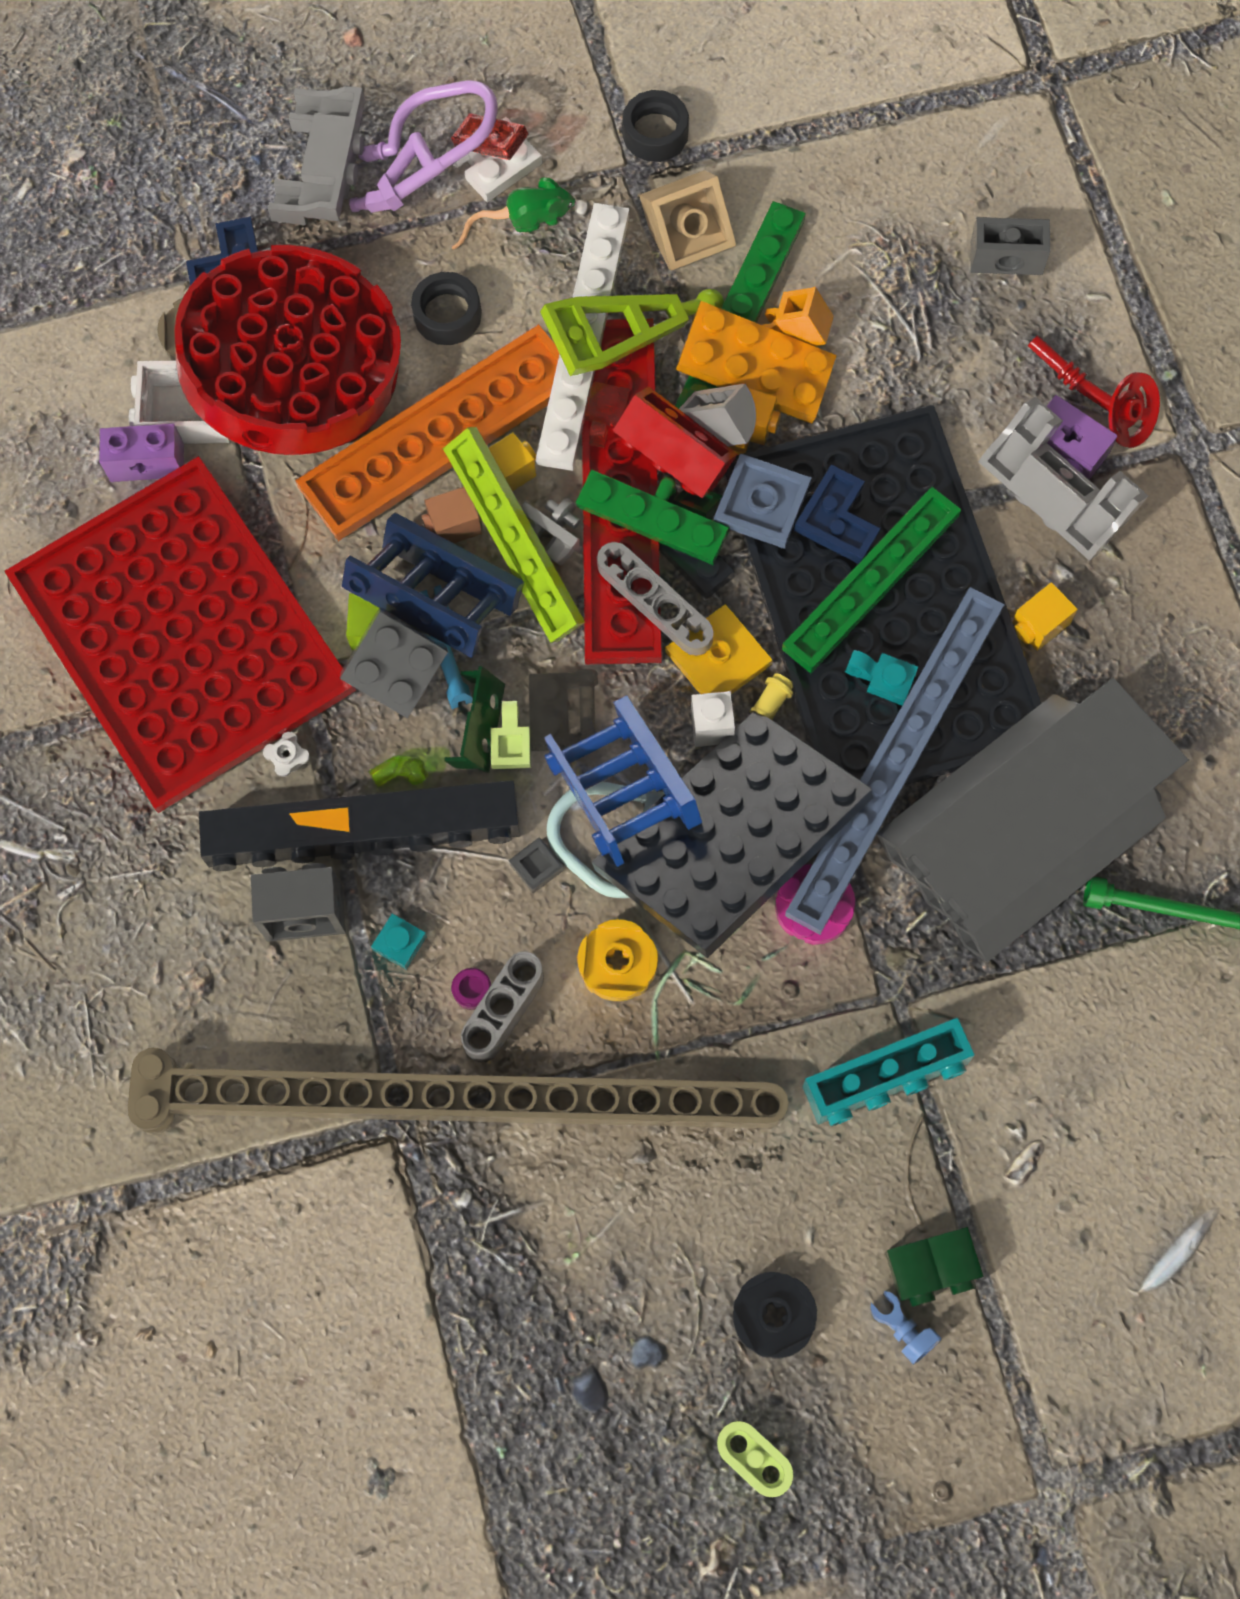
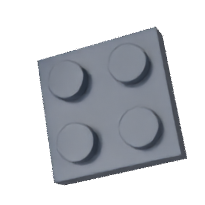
M740 453L714 516V522L729 527V530L785 549L810 487L811 477Z

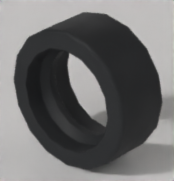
M649 90L639 93L629 100L623 110L622 132L625 145L634 156L645 161L661 162L673 158L683 150L688 141L689 114L685 104L676 95L664 90ZM663 114L670 117L676 123V129L668 136L649 138L640 134L635 129V123L643 116Z
M439 272L429 275L419 282L412 294L411 308L417 330L425 339L437 345H454L464 342L475 333L480 325L482 310L476 286L465 276L456 272ZM450 294L457 295L466 300L468 305L467 312L457 321L438 323L429 319L426 315V306L438 296Z

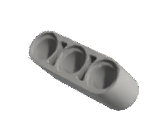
M528 951L514 954L507 961L464 1025L461 1032V1042L466 1054L472 1060L487 1062L498 1054L541 989L544 982L542 964L535 954ZM522 966H531L536 970V973L531 980L522 982L514 977L516 970ZM509 999L514 1003L513 1009L506 1015L495 1014L492 1008L496 1001ZM485 1032L491 1036V1041L486 1048L475 1049L470 1046L471 1038L476 1033Z

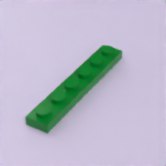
M931 487L782 644V650L809 673H812L959 517L961 509L935 488Z

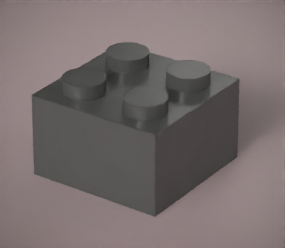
M380 607L342 669L340 679L408 718L447 655V646Z
M310 863L303 865L302 870L286 871L282 867H270L263 869L262 874L251 875L253 923L267 942L346 934L343 887L332 867H326L322 863Z

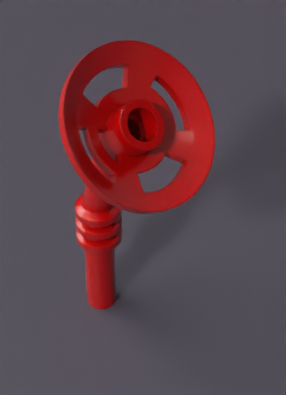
M1038 335L1029 343L1028 347L1058 373L1057 379H1064L1063 384L1065 386L1070 384L1069 389L1071 391L1077 390L1109 412L1110 431L1118 435L1116 442L1120 446L1134 448L1148 439L1156 425L1160 410L1159 390L1156 382L1150 375L1142 372H1134L1127 375L1118 384L1113 396L1087 380L1085 372L1080 374L1081 369L1079 367L1074 368L1075 363L1073 361L1068 363ZM1130 383L1128 390L1120 394L1123 388ZM1141 386L1143 387L1146 395V407L1144 396L1140 390ZM1139 419L1143 422L1139 429L1129 436L1128 428L1132 427Z

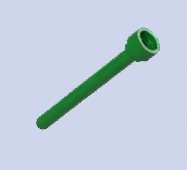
M1094 876L1086 882L1083 905L1085 907L1101 909L1103 906L1110 907L1111 904L1240 930V913L1114 888V884L1108 883L1107 878Z

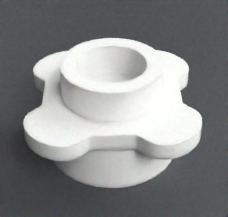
M293 732L284 733L279 741L275 744H267L263 749L264 757L272 761L276 774L281 777H286L290 773L297 771L309 760L308 751L300 747L297 743L298 738ZM285 751L290 752L288 757H283Z

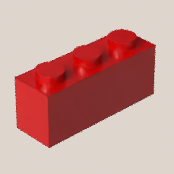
M649 386L634 395L613 429L627 447L639 450L651 459V464L656 469L669 473L680 481V485L685 491L692 495H698L701 498L715 489L738 454Z

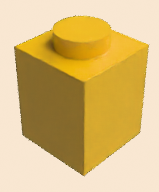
M514 432L488 448L512 492L536 477V453L527 441L521 443Z
M1051 582L1017 609L1012 623L1017 637L1025 644H1031L1038 651L1071 624L1078 609Z

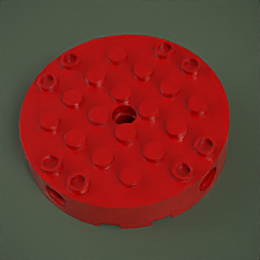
M271 245V250L253 253L250 252V249H246L221 259V265L209 273H201L186 291L179 305L174 332L176 369L183 393L195 412L210 427L240 445L262 452L282 455H303L330 450L348 443L367 431L381 417L392 399L398 378L401 349L399 325L397 326L393 315V307L377 284L373 286L361 275V270L338 256L322 250L296 245Z

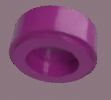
M466 968L454 977L451 991L459 1006L467 1010H475L492 984L484 971L477 968Z

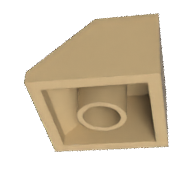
M703 170L639 195L649 230L669 270L672 271L737 246L718 176Z

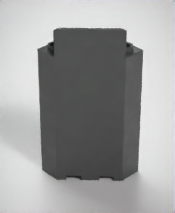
M1113 677L1080 704L1074 700H1066L1056 694L1050 696L879 830L877 836L890 861L913 876L926 903L950 919L963 946L988 962L1166 818L1160 804L1162 800L1161 795L1155 787L1188 762L1189 759Z

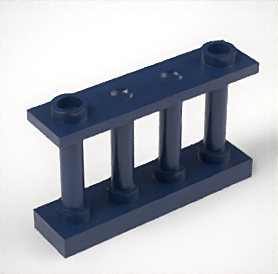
M396 512L387 519L382 545L383 549L368 564L351 555L345 562L342 588L379 608L382 607L408 624L471 658L476 654L482 630V626L479 624L494 608L511 616L518 607L524 583L523 580ZM397 556L415 565L400 582L382 573ZM429 573L447 582V585L433 599L414 590ZM461 591L480 600L466 617L447 608Z

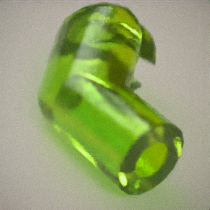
M395 755L368 771L377 787L396 776H407L408 781L412 785L420 784L428 777V772L423 767L425 763L419 757Z

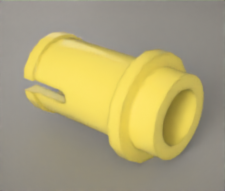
M775 673L772 678L768 677L765 684L767 686L754 707L749 711L750 713L756 712L773 721L774 716L785 699L792 697V682L778 673Z

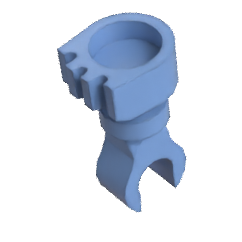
M884 1291L883 1295L893 1305V1311L890 1314H882L871 1303V1314L875 1320L888 1325L895 1331L893 1336L898 1342L903 1340L906 1343L901 1352L914 1365L937 1346L942 1338L934 1329L930 1328L918 1333L915 1329L918 1325L913 1319L907 1320L902 1313L897 1296L891 1292Z

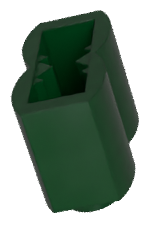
M968 1227L885 1251L899 1300L901 1302L909 1299L912 1307L935 1301L934 1292L949 1287L952 1295L976 1289L974 1280L984 1277Z

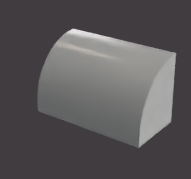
M746 384L695 391L679 408V410L727 446L747 444L754 432L756 408L752 394Z

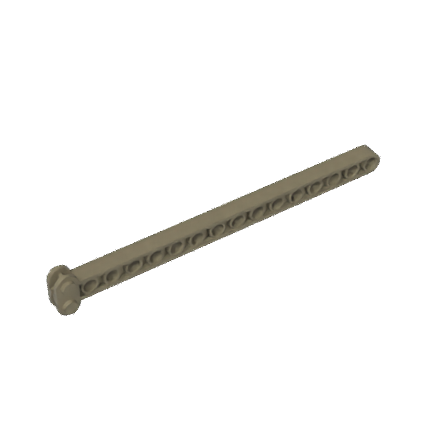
M153 1047L141 1051L133 1060L128 1098V1116L134 1125L149 1134H158L167 1130L172 1125L175 1115L766 1129L781 1123L787 1113L789 1101L783 1088L770 1082L178 1068L175 1060L165 1051ZM197 1082L202 1083L204 1087L202 1096L196 1101H186L185 1092L189 1085ZM233 1084H243L245 1087L244 1096L237 1102H227L226 1092L228 1088ZM277 1084L284 1085L286 1087L285 1097L278 1103H268L266 1094L270 1087ZM314 1086H325L327 1088V1095L324 1101L315 1105L309 1104L307 1102L309 1090ZM358 1086L368 1089V1097L364 1103L356 1106L348 1103L347 1097L351 1089ZM398 1087L406 1088L409 1090V1098L405 1104L396 1107L388 1103V1096L393 1089ZM438 1088L447 1089L451 1096L446 1105L437 1108L429 1104V1096L432 1091ZM479 1089L489 1091L492 1098L486 1107L478 1109L470 1105L469 1099L474 1091ZM519 1090L528 1091L533 1096L532 1103L525 1109H515L510 1104L511 1096ZM560 1091L570 1093L574 1098L571 1107L562 1111L555 1109L550 1103L555 1093ZM600 1092L611 1094L615 1099L613 1107L608 1111H598L595 1109L591 1102L596 1094ZM640 1093L650 1094L655 1099L656 1105L649 1112H640L635 1109L632 1103L635 1096ZM681 1094H688L695 1099L697 1107L690 1113H681L675 1108L673 1101ZM721 1095H729L735 1099L738 1108L732 1114H722L715 1107V1100ZM762 1096L774 1098L778 1103V1111L773 1115L762 1114L756 1107L757 1099Z

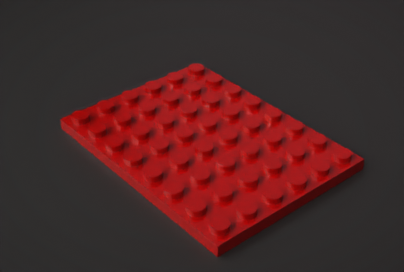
M199 456L4 571L157 813L162 812L262 750L267 744L275 742L284 733L291 732L357 691L355 687L340 679L342 666Z

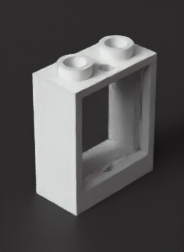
M137 361V376L131 377V393L133 398H135V408H130L129 426L174 423L184 444L230 442V439L210 427L192 408L181 388L176 361Z

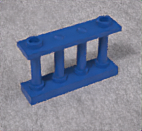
M627 695L613 702L618 718L613 720V725L561 751L551 734L544 737L549 749V753L545 754L544 757L554 776L561 773L596 831L592 834V838L602 856L609 853L617 867L624 864L617 844L670 816L673 819L680 816L688 830L702 823L695 798ZM619 738H622L623 741L629 738L633 743L629 745L630 750L579 776H576L569 765ZM637 763L639 766L646 764L649 768L646 771V776L594 803L585 791ZM652 790L656 792L663 790L666 795L663 797L664 802L610 830L601 817Z

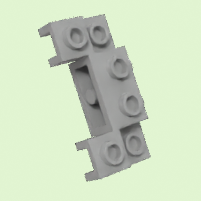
M350 86L328 91L295 88L294 96L297 105L295 113L290 112L289 114L291 129L295 132L309 133L300 173L303 182L275 179L273 185L276 197L274 203L269 202V215L271 221L306 225L308 218L339 221L343 201L348 199L350 186L356 185L357 155H362L364 150V134L359 133L365 104L363 89Z
M1033 397L1023 404L1009 425L990 445L978 462L1011 490L1021 504L1029 506L1038 514L1048 528L1057 531L1090 561L1104 549L1117 531L1130 520L1148 498V495L1121 471L1113 475L1101 490L1097 488L1047 444L1063 420L1038 398Z

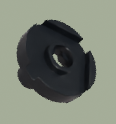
M771 1271L756 1275L742 1286L734 1301L732 1316L734 1330L741 1343L761 1358L783 1359L790 1357L808 1344L815 1330L817 1306L814 1297L803 1282L788 1274ZM773 1303L776 1309L781 1307L785 1309L786 1315L781 1318L783 1323L781 1327L776 1328L773 1323L766 1324L764 1322L763 1316L767 1314L766 1306Z

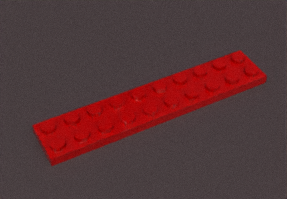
M654 318L646 319L649 327H653ZM626 319L606 320L601 343L602 352L634 336ZM654 342L602 369L595 370L582 429L583 486L590 471L594 470L653 496L658 489L657 469L651 464V459L639 450L627 447L622 442L621 437L613 431L635 394L648 386L655 391ZM583 510L585 665L662 663L661 630L605 580L599 573L597 566V555L601 547L607 543L617 542L629 548L660 577L659 542ZM609 556L607 558L608 567L613 564L623 570L622 580H624L628 572L621 566V557L613 559ZM639 578L634 580L630 587L637 594H646L651 590L652 584L647 579ZM659 607L658 614L661 616V611Z

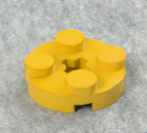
M615 919L599 924L598 928L592 930L589 935L584 937L578 950V969L585 986L590 992L610 1001H626L644 994L657 972L658 954L653 940L650 939L640 926L631 921ZM619 950L622 951L623 958L629 959L628 965H622L621 970H614L612 964L606 963L607 957H613L615 951Z

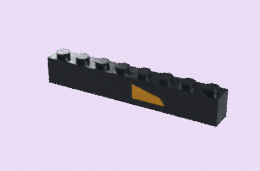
M514 780L199 811L200 855L209 868L213 867V870L231 871L236 869L237 865L250 863L255 867L274 866L276 861L291 860L294 863H310L315 861V857L331 856L333 859L342 860L355 856V853L370 852L372 855L383 856L392 854L394 849L410 848L411 851L423 852L433 849V845L449 844L453 848H463L472 845V841L488 840L492 844H503L510 842L512 837H520Z

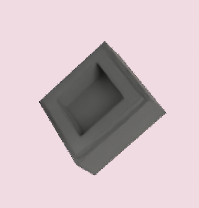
M540 837L508 860L509 865L532 893H535L564 871V866Z

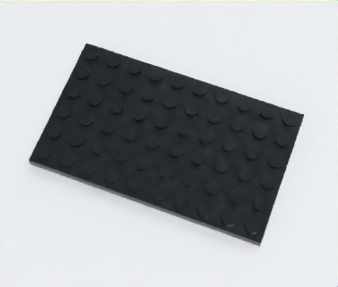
M934 404L743 453L744 455L811 477V484L796 522L831 465L865 481L864 487L849 513L881 528L879 536L870 551L931 487L935 488L961 509L959 517L812 673H809L782 650V644L847 577L858 563L795 532V524L785 549L742 534L788 679L793 685L792 691L810 747L858 780H861L902 705L868 693L867 689L870 681L851 676L845 672L853 651L863 652L877 663L881 654L884 653L918 666L909 690L910 693L969 587L1003 603L1004 607L905 785L955 772L1041 704ZM740 454L735 457L723 475L726 487Z

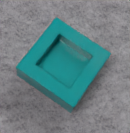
M392 913L371 948L376 953L407 970L427 938V934Z

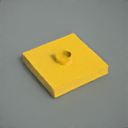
M726 604L706 617L712 625L714 632L712 646L706 653L697 656L689 655L674 642L665 647L666 654L700 694L727 691L733 694L770 667L773 662L772 658ZM688 630L690 642L695 639L703 641V631L700 630L698 633H694Z

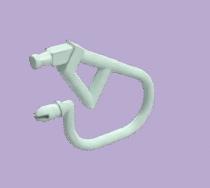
M602 781L585 791L588 796H607L625 787V785ZM568 790L556 802L548 817L547 839L551 850L566 867L596 892L611 898H630L612 883L601 879L565 847L560 834L561 821L567 810L577 801L572 791ZM652 790L632 801L645 804L643 810L645 812L665 793Z

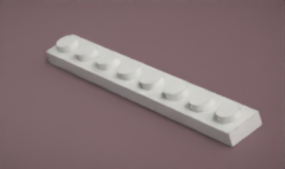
M594 203L573 297L612 296L630 217L629 208ZM586 313L585 316L601 347L608 313ZM560 354L536 455V464L573 471L595 370L570 377Z

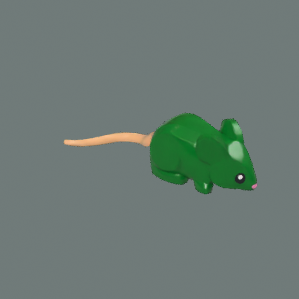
M547 177L540 178L538 188L521 187L513 190L508 195L505 208L496 211L483 210L473 214L465 223L463 233L459 241L452 246V249L454 250L463 244L472 224L479 218L489 217L497 220L510 218L517 232H531L539 229L542 222H546L550 226L557 225V217L564 216L570 208L575 206L576 200L569 192L559 187L553 179Z

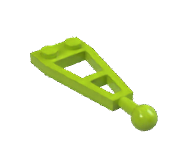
M705 289L698 294L696 299L682 303L677 294L579 296L547 303L543 306L540 313L571 377L602 369L684 327L689 320L688 316L696 314L701 301L722 308L724 298L715 289ZM666 311L669 319L650 328L642 312ZM623 312L634 336L602 352L585 314Z

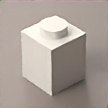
M730 691L691 695V718L695 747L718 745L727 736L734 735L735 725Z

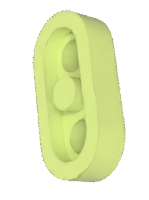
M736 1421L729 1423L721 1430L717 1439V1449L721 1458L759 1494L766 1497H778L790 1488L793 1481V1469L790 1462L754 1427L746 1422ZM736 1435L744 1437L747 1443L746 1449L741 1453L734 1452L730 1446L731 1439ZM770 1465L774 1466L779 1472V1477L774 1483H767L762 1475L764 1468Z

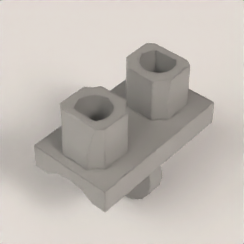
M567 498L558 504L550 499L546 503L545 509L552 513L551 519L525 501L521 508L538 538H540L545 530L554 535L545 548L550 559L562 566L574 551L579 554L583 552V542L562 528L565 524H568L573 529H576L581 522L579 518L573 515L576 506L574 501Z

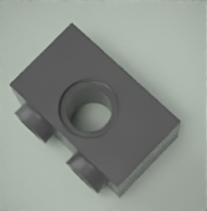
M976 218L970 241V273L1043 275L1050 254V219Z

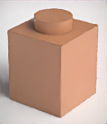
M464 487L424 500L427 514L422 515L421 518L424 527L452 543L482 534L476 508Z

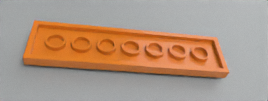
M538 324L296 479L298 488L338 541L342 540L451 469L453 466L443 448L465 429L477 427L486 445H488L548 406L559 359V351L556 345Z

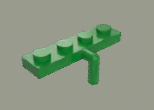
M591 470L575 502L577 508L711 565H714L729 533V527L672 504L673 499L677 497L676 484L672 477H664L653 496Z

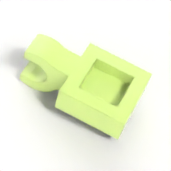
M502 701V728H491L492 769L531 768L530 727H519V707L517 701Z

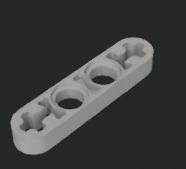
M611 542L601 547L597 555V566L599 573L684 652L697 656L706 653L711 648L714 632L712 625L704 616L625 545ZM609 556L613 559L621 557V566L628 572L624 580H622L623 570L616 564L608 567L607 558ZM644 578L651 582L652 588L646 594H637L630 587L632 582L636 579ZM664 603H673L679 608L680 612L673 619H664L658 614V608ZM686 617H689L687 619V627L692 632L698 633L700 630L703 631L702 642L698 639L692 642L689 641V631L682 625Z

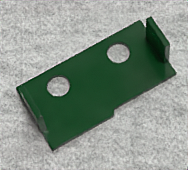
M479 666L478 670L461 671L460 673L469 682L476 684L471 711L467 714L460 752L461 757H445L444 761L455 769H480L485 773H489L491 766V728L498 727L505 683L483 666ZM492 695L495 698L494 709L491 707L490 699ZM484 738L487 740L486 752H484L482 746Z

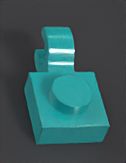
M854 650L845 672L851 676L870 681L867 689L868 693L903 706L918 666L884 653L881 654L877 663L867 654Z

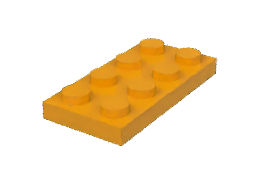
M701 301L676 370L717 387L746 384L750 389L777 396L776 410L812 424L817 416L837 355Z

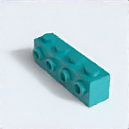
M957 1017L805 1078L802 1088L818 1125L829 1121L830 1126L833 1127L852 1119V1111L867 1106L868 1111H873L891 1103L889 1096L904 1091L906 1096L916 1094L929 1087L928 1080L942 1075L944 1081L962 1075L967 1072L965 1065L969 1064L975 1054Z

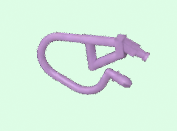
M466 80L425 88L407 98L393 116L388 144L379 142L378 145L364 146L363 154L358 155L359 159L372 162L378 159L387 160L389 156L398 154L387 172L383 174L377 183L379 190L366 192V195L361 198L355 197L350 199L351 211L369 210L372 213L392 209L394 212L404 205L402 202L403 198L479 147L490 135L496 122L498 104L494 92L484 83ZM467 93L477 94L484 100L485 114L477 131L441 157L434 159L419 132H414L410 135L409 140L398 154L405 120L421 104L435 99ZM417 155L423 168L395 186L410 162Z

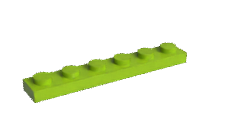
M469 427L447 444L443 450L511 573L524 581L522 592L550 643L558 642L585 623L480 432L477 427Z

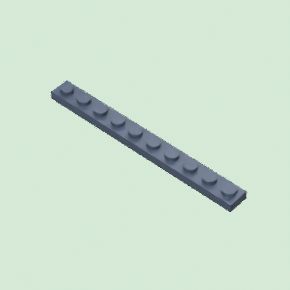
M969 587L860 780L872 789L873 799L822 847L786 910V917L821 935L1004 607L1003 603Z

